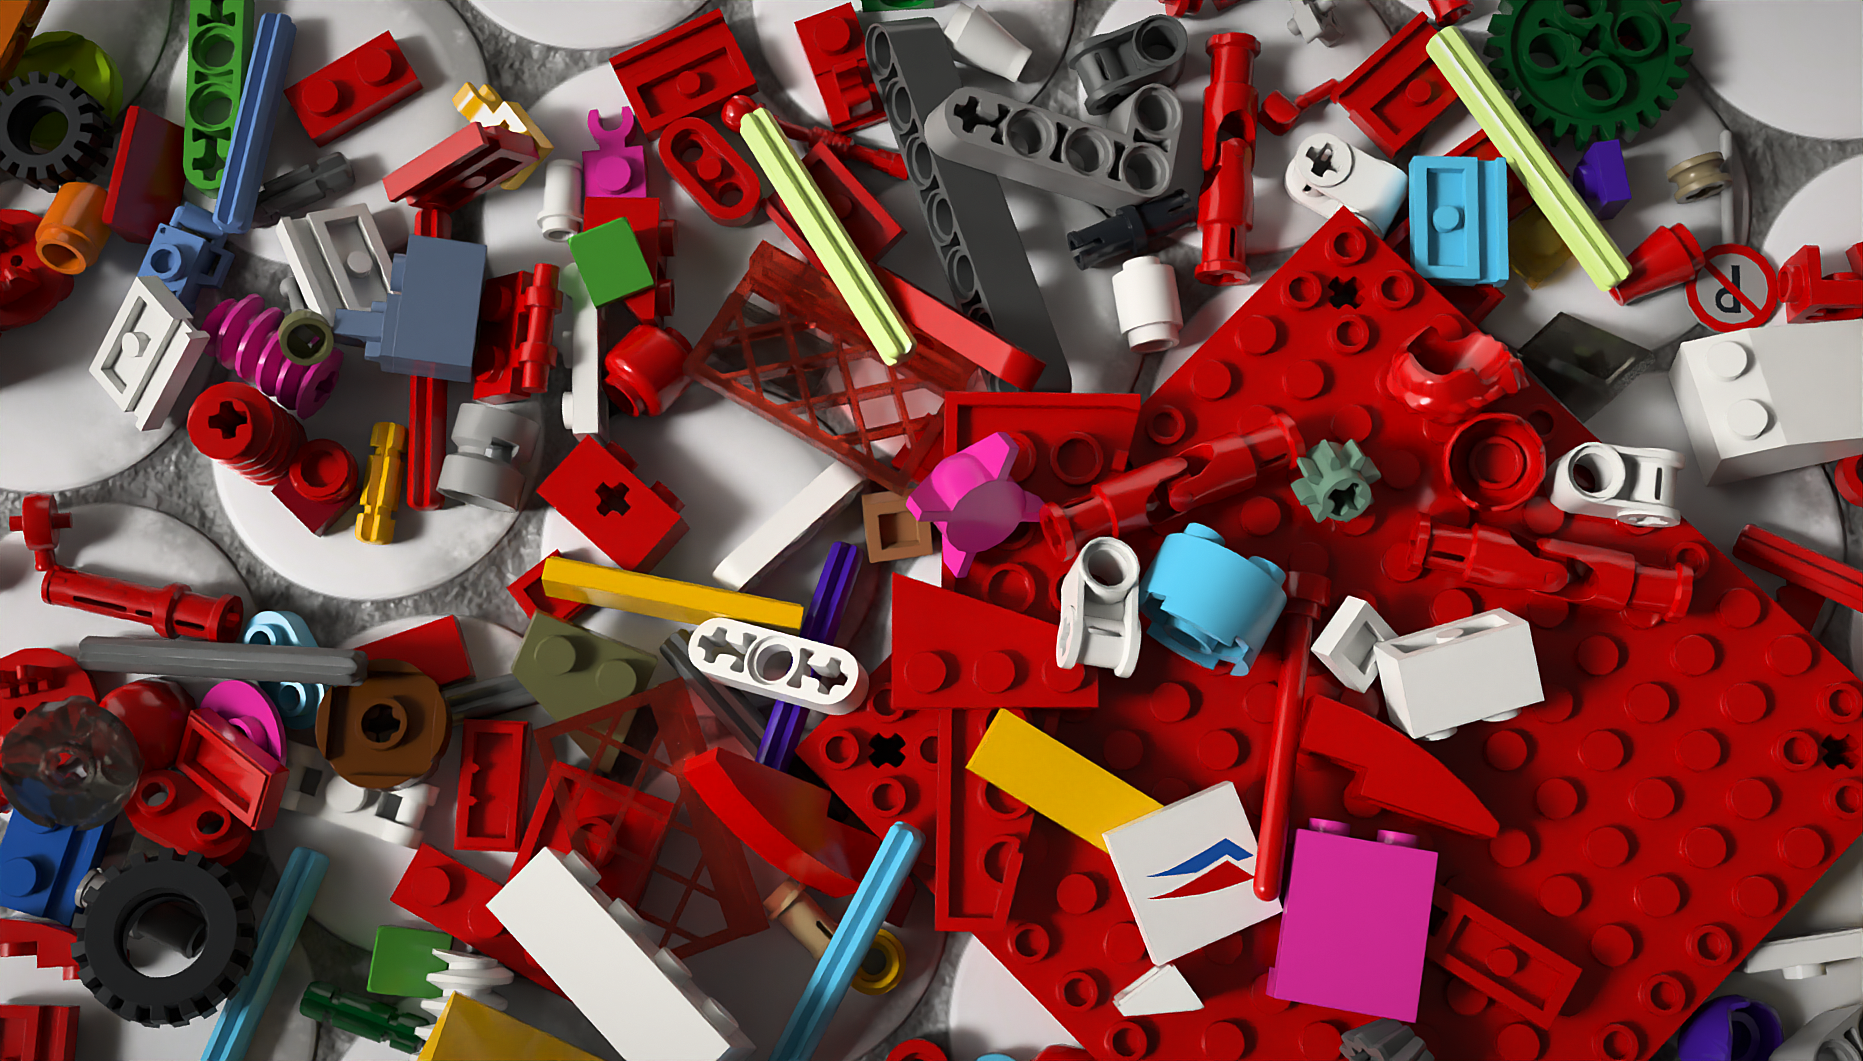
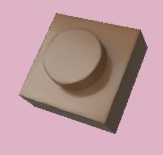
M916 488L861 495L866 547L870 563L933 555L930 522H918L906 507L909 495Z

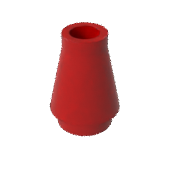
M1677 223L1670 228L1660 226L1625 257L1632 266L1633 272L1625 281L1608 290V292L1617 304L1624 306L1635 299L1693 280L1695 278V271L1705 265L1702 249L1692 233L1683 224Z

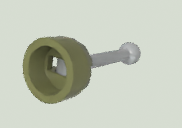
M287 277L280 284V293L283 298L289 301L292 313L284 318L279 327L278 338L281 350L293 363L304 366L318 364L325 360L333 349L334 337L331 327L321 314L304 308L303 294L296 278ZM315 336L320 338L314 344L310 342Z

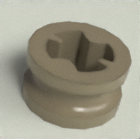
M1715 151L1695 156L1675 165L1666 172L1669 183H1676L1679 187L1678 191L1674 194L1677 204H1686L1707 198L1732 184L1730 174L1722 173L1720 170V165L1724 162L1722 152Z

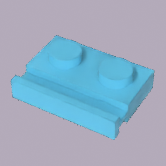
M1413 156L1409 163L1410 266L1431 286L1493 284V287H1503L1509 280L1506 157H1497L1495 161L1478 160V157Z

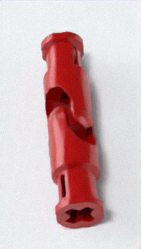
M1229 32L1213 35L1207 39L1205 44V52L1211 58L1210 86L1206 87L1203 91L1201 167L1204 171V181L1200 186L1197 208V228L1203 234L1201 264H1198L1194 270V278L1199 280L1200 283L1219 287L1243 285L1251 280V269L1245 265L1246 233L1251 232L1253 229L1254 184L1251 173L1255 164L1259 103L1258 89L1253 87L1254 59L1261 53V43L1255 36L1247 33ZM1218 129L1229 132L1234 138L1217 142Z
M1281 412L1271 416L1266 426L1242 435L1232 431L1188 448L1176 456L1162 458L1093 485L1090 494L1065 504L1058 505L1053 501L1043 504L1041 509H1039V519L1043 534L1053 554L1058 560L1064 562L1073 558L1076 554V549L1084 547L1089 541L1098 537L1123 539L1181 516L1203 504H1211L1255 486L1257 478L1284 468L1289 472L1299 469L1300 467L1296 460L1298 457L1306 458L1304 440L1295 422L1289 415ZM1154 491L1159 501L1147 504L1149 495Z
M1420 511L1414 518L1410 530L1405 559V568L1411 572L1417 573L1422 567L1461 574L1462 580L1467 583L1497 589L1520 590L1526 588L1528 591L1539 596L1618 613L1623 611L1625 607L1663 614L1664 620L1673 624H1678L1685 617L1693 591L1694 573L1692 566L1689 564L1678 562L1673 568L1635 561L1632 553L1549 538H1540L1536 541L1507 528L1475 523L1471 528L1432 521L1429 513ZM1567 557L1576 558L1589 565L1583 577L1567 583Z

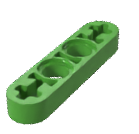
M190 0L183 167L190 183L211 199H217L224 169L217 171L216 180H211L204 173L205 169L213 168L216 163V149L206 139L217 142L218 156L226 163L253 52L254 0L223 1V17L230 25L221 23V12L211 0ZM221 41L234 43V57L228 64L217 68L207 65L206 56L211 46ZM217 98H229L232 100V114L226 121L217 125L205 123L204 111L211 101Z

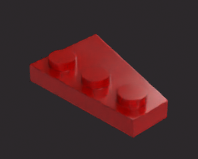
M892 572L891 708L893 710L1098 709V666L1076 663L1073 668L1065 669L1057 665L1058 625Z

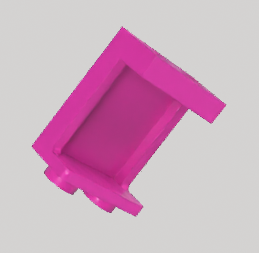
M1309 818L1308 830L1294 829L1290 830L1288 844H1292V852L1275 967L1269 966L1266 995L1278 999L1416 1023L1438 853L1419 850V836L1378 830L1377 840L1373 842L1350 838V824Z

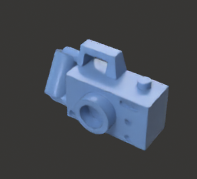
M186 201L184 206H178L175 209L169 225L159 224L136 277L157 275L190 314L193 315L196 311L195 303L201 289H221L235 255L223 249L229 233L219 230L218 225L213 222V213ZM182 226L211 238V243L204 238L182 231ZM216 255H218L221 259L213 277H210L208 273Z

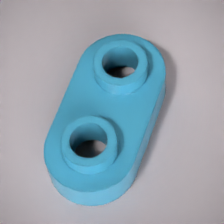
M265 611L255 615L246 625L242 636V644L269 645L270 638L271 645L318 647L304 620L290 611ZM257 681L261 689L267 693L275 704L282 723L292 729L315 728L320 702L332 686L326 684ZM297 689L300 693V703H298L295 697Z

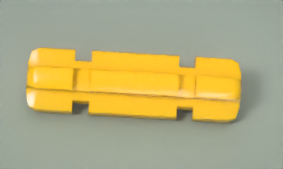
M376 422L372 427L369 447H373L375 451L374 455H368L360 499V505H363L365 510L364 513L358 514L355 528L356 539L366 544L389 545L393 540L396 520H391L390 516L391 512H397L405 467V462H401L400 456L401 454H407L409 430L401 424Z

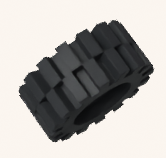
M40 71L28 72L30 84L19 76L9 80L8 82L14 89V92L8 95L0 89V102L2 103L0 107V167L37 190L40 187L48 193H57L59 186L65 183L77 182L76 177L78 176L87 182L94 180L97 175L89 169L90 166L96 162L105 168L109 158L100 152V148H113L114 138L104 131L105 129L113 128L110 117L102 112L105 109L102 104L72 80H67L58 73L49 72V77H46ZM51 112L63 113L68 120V131L62 143L46 154L34 152L30 145V136L35 124L43 116Z

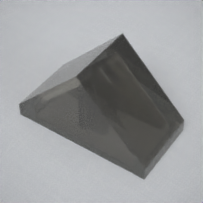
M1561 311L1516 352L1522 363L1583 424L1609 404L1655 361L1652 351Z

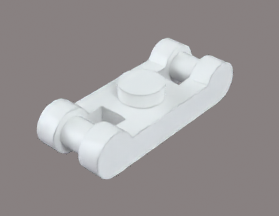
M286 739V768L290 770L280 807L378 837L397 845L415 850L419 849L425 831L421 830L420 826L427 806L434 807L440 791L439 787L424 782H416L406 789L394 792L364 790L349 783L335 772L329 761L324 759L319 749ZM307 767L323 771L315 795L299 791ZM390 793L403 797L395 821L382 817Z

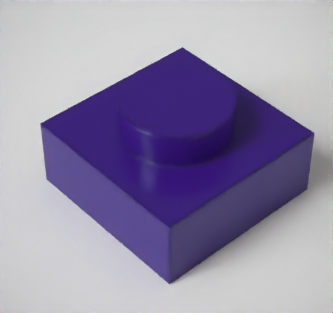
M1619 139L1593 143L1576 164L1573 171V187L1598 221L1614 219L1632 199Z

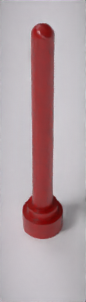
M1284 572L1286 579L1281 587L1287 596V603L1280 614V618L1286 620L1253 881L1255 896L1265 902L1275 900L1281 892L1313 624L1321 621V612L1329 610L1332 581L1324 576L1307 572Z

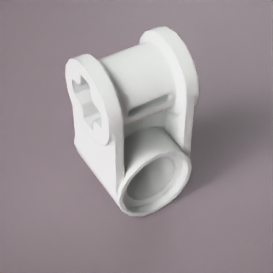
M1316 133L1307 137L1298 147L1295 158L1286 169L1284 186L1289 197L1296 203L1313 210L1327 219H1330L1345 205L1383 240L1409 193V177L1396 166L1386 161L1375 159L1344 142L1338 136L1329 133ZM1327 149L1331 151L1329 157L1323 155ZM1313 164L1320 166L1324 170L1321 177L1311 172ZM1306 184L1312 187L1310 191L1304 190Z
M1586 442L1572 449L1551 464L1547 469L1544 479L1545 492L1552 504L1559 510L1568 513L1617 519L1620 522L1637 526H1676L1680 524L1681 512L1674 508L1677 471L1684 469L1686 456L1667 449L1631 448L1600 442ZM1574 464L1585 466L1595 478L1593 493L1582 490L1576 484L1573 478Z
M1098 537L1089 541L1081 550L1063 580L1061 588V622L1056 645V660L1060 668L1071 669L1076 663L1114 669L1116 676L1129 678L1135 669L1141 643V623L1138 617L1140 567L1138 558L1132 548L1121 540L1112 537ZM1091 574L1102 577L1109 586L1098 583Z

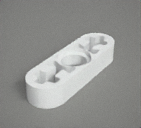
M850 455L838 459L729 554L715 569L712 578L724 590L749 594L849 506L866 489L871 478Z
M722 617L712 618L702 623L694 631L689 641L688 652L691 662L705 676L716 683L830 715H844L854 711L862 704L868 693L869 678L867 672L848 651L841 648ZM727 642H729L737 651L746 656L743 663L739 658L727 654H719L715 659L711 656V652L715 646L725 647ZM779 651L791 652L793 664L787 675L776 681L765 680L763 668L767 659ZM811 667L819 675L830 678H837L840 672H842L848 680L844 686L834 685L829 692L820 681L810 677Z

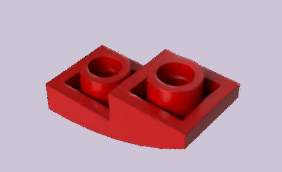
M0 918V957L37 955V968L63 967L62 980L80 979L77 974L80 971L79 965L72 959L70 943L77 942V933L71 928L72 926L63 925L60 922L51 920ZM127 949V957L130 961V950Z

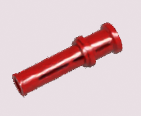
M55 564L54 568L50 567L47 570L41 585V597L46 604L80 609L86 612L153 626L155 632L159 633L161 637L175 640L183 635L208 642L235 643L243 623L244 608L241 597L227 593L217 598L194 593L190 586L178 582L168 584L164 588H156Z

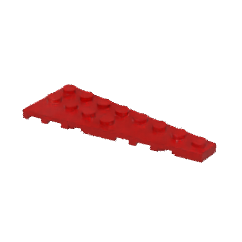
M945 391L944 459L957 454L996 432H1007L1020 448L1010 470V476L1022 490L1039 496L1045 504L1053 501L1058 505H1062L1090 494L1093 485L1124 473L1141 408V394ZM1019 522L1016 529L1004 541L986 551L976 552L967 576L956 578L944 562L942 542L941 588L1059 626L1061 622V588L1063 580L1084 547L1076 549V554L1072 559L1061 562L1051 551L1040 522ZM1091 574L1093 579L1096 580L1097 575ZM1062 709L1008 710L1050 737L1055 738ZM939 710L935 931L1004 933L1036 810L965 768L999 710Z

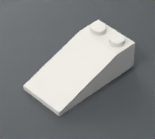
M1863 319L1746 328L1681 343L1668 375L1706 488L1863 454Z

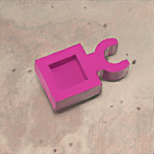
M629 106L622 107L623 121L621 126L614 131L603 129V121L598 109L590 110L588 114V128L595 142L600 146V150L582 151L585 197L650 198L646 151L643 145L629 147L635 140L638 129L636 119Z

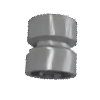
M462 403L451 436L452 441L458 446V450L445 457L436 491L447 497L474 506L507 513L517 512L527 479L520 472L519 468L521 464L532 460L541 427L534 421L512 412L486 405ZM487 448L493 450L491 457L485 456Z

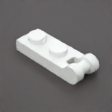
M574 262L563 269L559 280L562 290L572 303V331H564L562 336L564 365L567 369L572 368V391L564 392L562 399L563 422L566 429L573 430V435L579 442L588 434L604 447L609 442V398L601 384L605 378L602 362L608 353V305L596 310L578 266Z

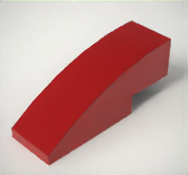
M1315 694L1306 700L1302 714L1298 753L1355 771L1356 775L1349 798L1479 840L1497 838L1500 824L1466 785L1427 751L1402 733L1360 710L1319 694Z
M716 747L685 760L682 773L705 804L740 840L768 863L800 883L835 899L857 892L879 850L881 839L828 818L827 812L831 791L721 747Z

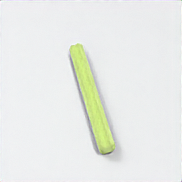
M1451 25L1436 33L1426 46L1427 53L1501 155L1506 157V162L1598 289L1605 292L1625 281L1633 272L1632 266L1460 30Z
M759 108L753 113L745 114L741 119V135L885 364L895 367L909 361L916 354V339L771 112L765 108Z

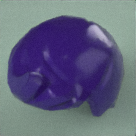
M1738 994L1713 998L1700 1005L1682 1024L1677 1039L1678 1057L1681 1061H1768L1773 1051L1784 1043L1782 1021L1776 1008L1766 1002Z

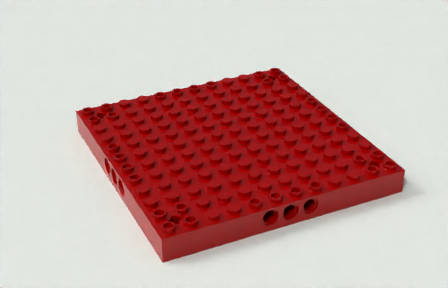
M1343 205L1141 405L1124 473L1162 458L1176 456L1188 448L1232 431L1239 435L1266 426L1271 416L1283 412L1289 415L1295 422L1304 440L1306 453L1324 439L1327 442H1336L1342 446L1351 439L1355 440L1364 455L1371 458L1381 474L1379 480L1368 484L1375 502L1369 504L1360 515L1350 519L1349 522L1333 520L1328 516L1322 522H1316L1307 505L1300 504L1291 488V484L1294 481L1304 478L1301 469L1289 472L1282 468L1257 478L1255 486L1211 504H1203L1181 516L1120 540L1132 548L1138 558L1140 567L1139 584L1166 536L1172 533H1184L1189 523H1198L1214 530L1225 540V548L1247 560L1251 556H1257L1274 563L1284 572H1307L1330 579L1332 586L1329 610L1321 612V621L1313 624L1310 649L1348 595L1367 601L1399 637L1497 608H1502L1529 622L1544 701L1521 707V713L1508 720L1489 722L1480 719L1457 726V732L1452 736L1434 741L1414 739L1389 720L1379 673L1363 694L1346 687L1310 650L1303 710L1306 700L1315 694H1319L1360 710L1397 730L1438 759L1466 785L1496 819L1500 827L1497 838L1479 840L1351 799L1349 796L1356 775L1355 771L1298 753L1282 886L1278 898L1283 908L1292 852V844H1288L1290 830H1308L1309 818L1350 824V838L1373 842L1377 840L1378 830L1419 836V850L1438 853L1435 881L1583 969L1550 1030L1547 1031L1539 1028L1424 958L1416 1023L1398 1021L1402 1026H1409L1415 1036L1425 1042L1426 1049L1435 1057L1434 1061H1648L1863 833V682L1682 516L1680 524L1676 526L1646 527L1626 524L1617 519L1568 513L1559 510L1550 502L1545 492L1544 480L1533 499L1508 512H1481L1472 509L1462 502L1448 488L1441 468L1444 443L1456 426H1440L1423 419L1418 414L1406 412L1403 405L1396 402L1395 396L1386 386V378L1396 349L1407 338L1424 327L1433 326L1438 330L1441 338L1450 341L1463 339L1472 332H1483ZM1344 292L1351 295L1354 299L1351 305L1345 304L1340 309H1337L1330 303L1333 296L1339 297ZM1526 372L1525 377L1531 386L1519 392L1514 398L1500 399L1496 404L1484 410L1510 412L1529 422L1544 442L1546 448V472L1555 460L1586 442L1602 443ZM1574 464L1573 478L1576 484L1582 490L1593 493L1595 489L1593 474L1585 466ZM1154 491L1149 495L1147 504L1159 501ZM1420 511L1429 513L1431 520L1467 528H1471L1475 523L1507 528L1536 541L1540 538H1549L1632 553L1635 561L1673 568L1678 562L1692 566L1694 573L1692 597L1685 617L1678 624L1666 622L1663 614L1625 607L1623 611L1618 613L1539 596L1528 591L1526 588L1520 590L1497 589L1467 583L1462 580L1461 574L1422 567L1417 573L1411 572L1405 568L1410 530L1414 518ZM1567 557V583L1577 581L1583 577L1589 565L1576 558ZM1097 575L1096 581L1098 583L1109 586L1107 581ZM1140 611L1138 617L1141 623V643L1138 660L1132 675L1129 678L1118 677L1115 675L1114 669L1098 667V709H1062L1054 739L1163 806L1172 804L1223 781L1233 782L1258 845L1286 620L1279 616L1249 673L1245 676L1230 675L1235 663L1219 659L1214 670L1182 657L1156 641L1146 633L1152 621ZM891 653L868 676L869 689L862 704L848 714L827 716L794 751L882 842L890 827L898 821L908 823L925 834L926 843L911 871L935 895L939 710H893L891 708ZM883 737L885 740L892 742L900 737L905 741L906 745L899 750L905 756L900 766L895 768L887 762L879 768L875 766L872 759L879 753L872 747L879 738ZM1831 741L1836 750L1830 756L1837 760V764L1827 766L1822 757L1829 751L1821 745L1824 742ZM1035 811L1004 933L971 932L1097 1061H1349L1339 1050V1047L1344 1043L1341 1035L1346 1031L1385 1018L1278 999L1266 995L1269 966L1275 967L1283 912L1169 961L1175 965L1204 1005L1203 1009L1123 1016L1112 1002L1115 1000L1114 996L1156 964L1152 963L1111 856L1038 811ZM1431 906L1428 927L1430 935L1443 912Z

